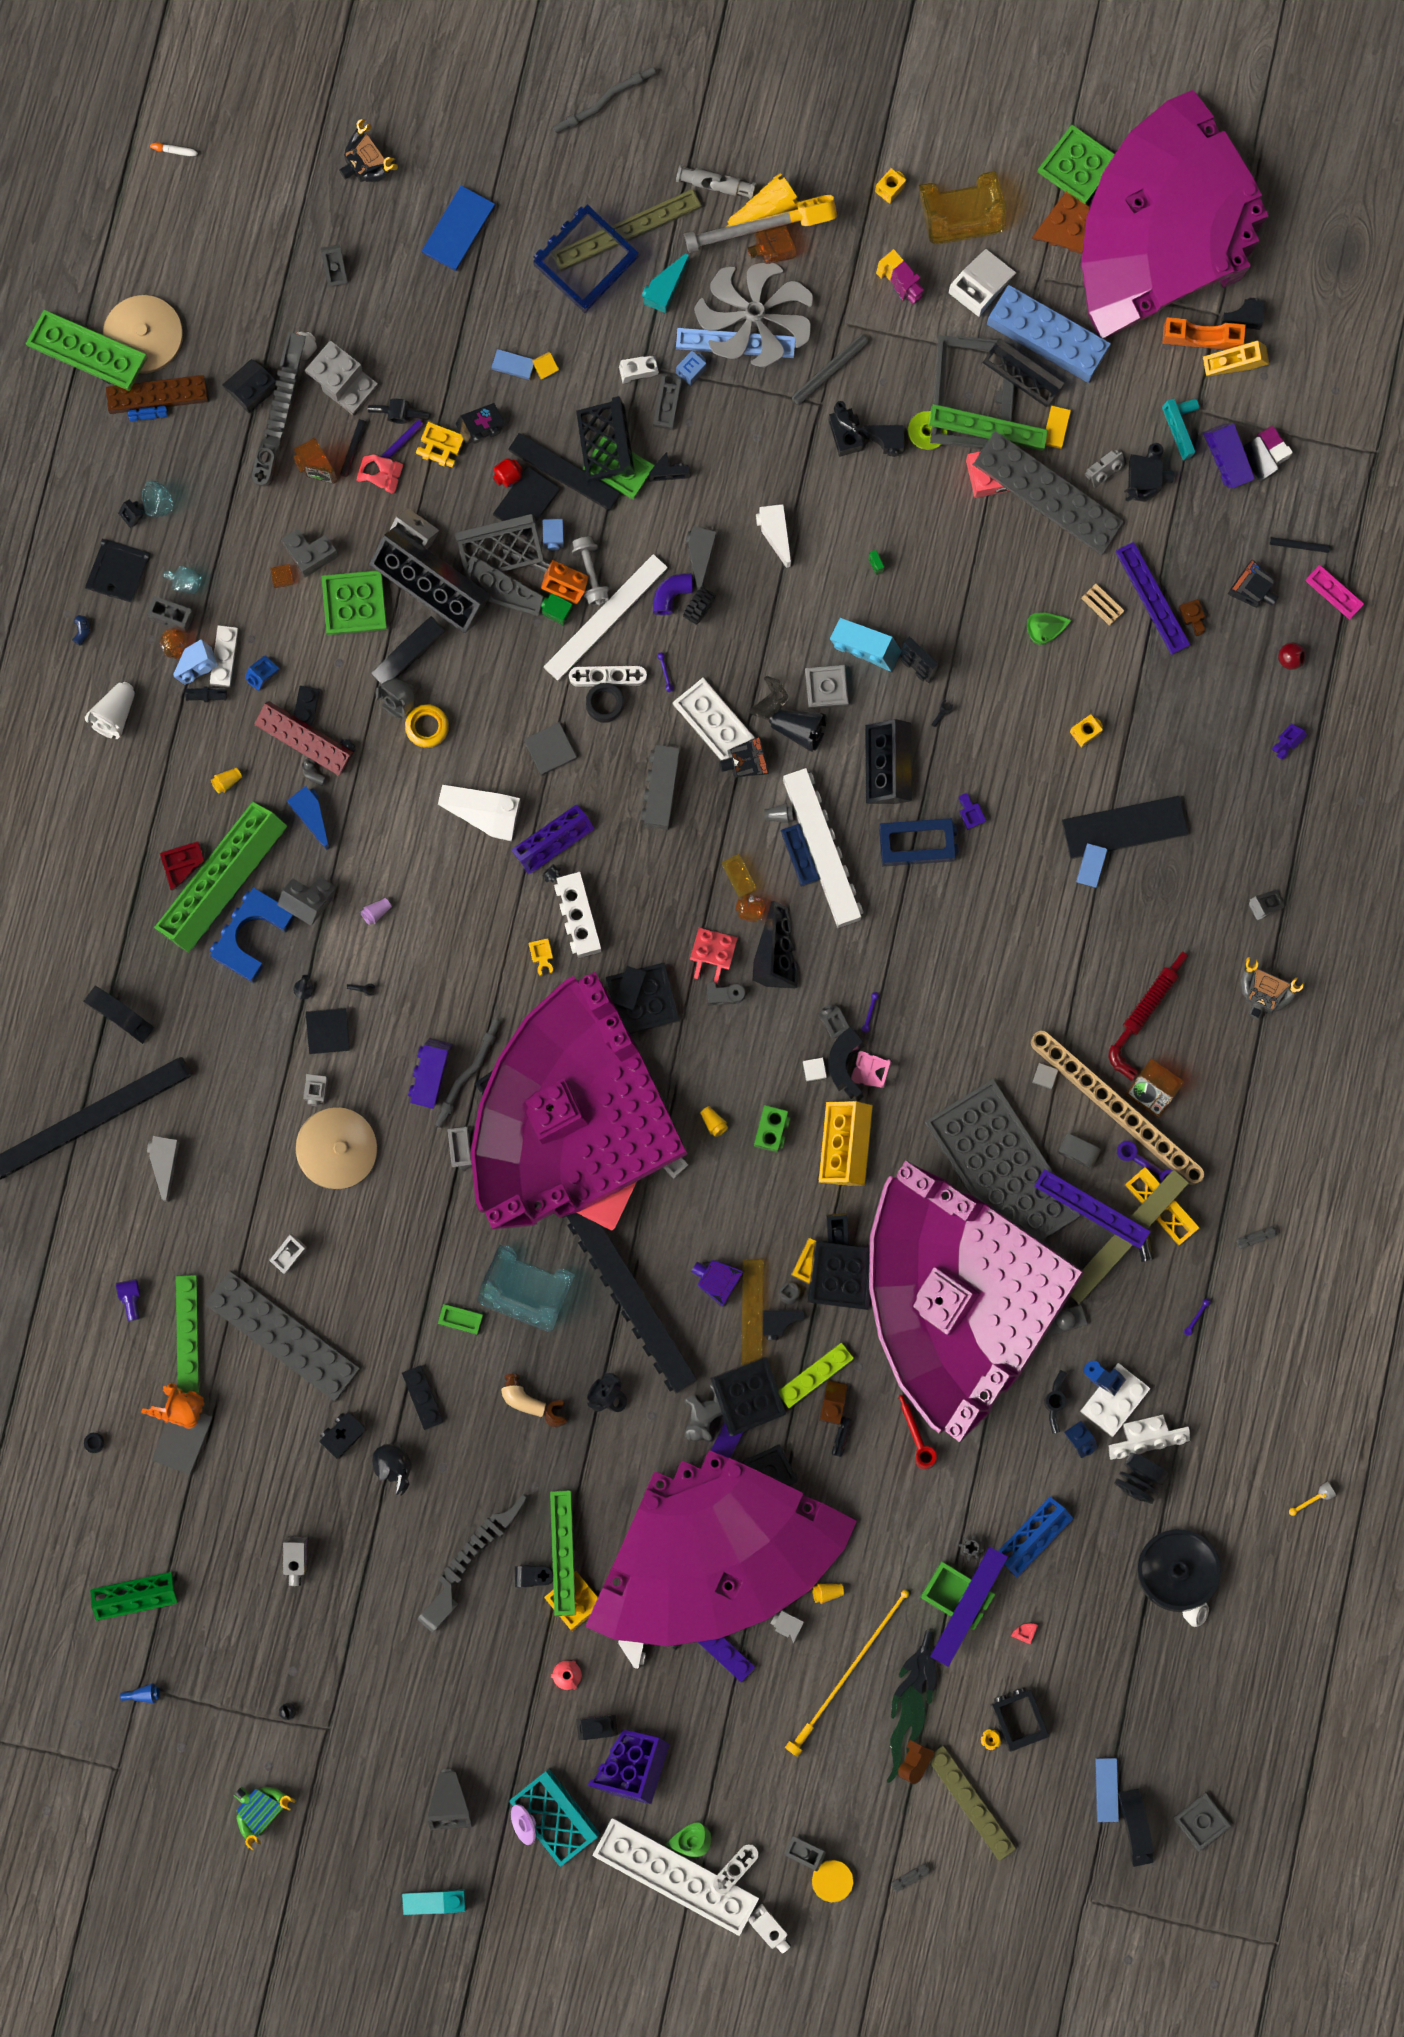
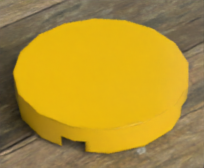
M824 1861L821 1863L819 1870H814L812 1887L817 1896L824 1901L831 1903L839 1902L846 1898L852 1890V1873L840 1861Z

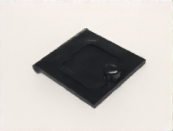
M102 539L101 547L85 589L132 603L150 553Z

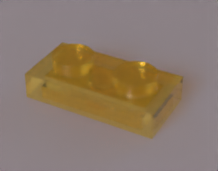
M740 854L721 862L739 899L757 891Z

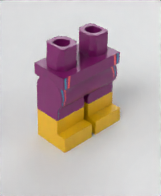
M893 249L879 261L876 274L881 279L886 276L894 285L895 291L900 294L901 300L903 301L907 298L914 305L922 298V293L924 292V289L919 284L920 277L918 274L914 275L912 269Z

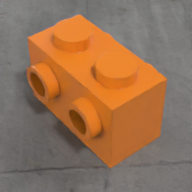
M552 560L544 574L541 589L574 604H578L585 592L589 576Z

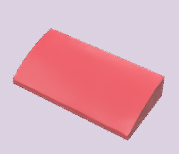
M636 1182L576 1213L613 1230L620 1219Z

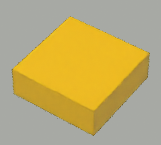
M550 352L532 360L540 379L559 370Z

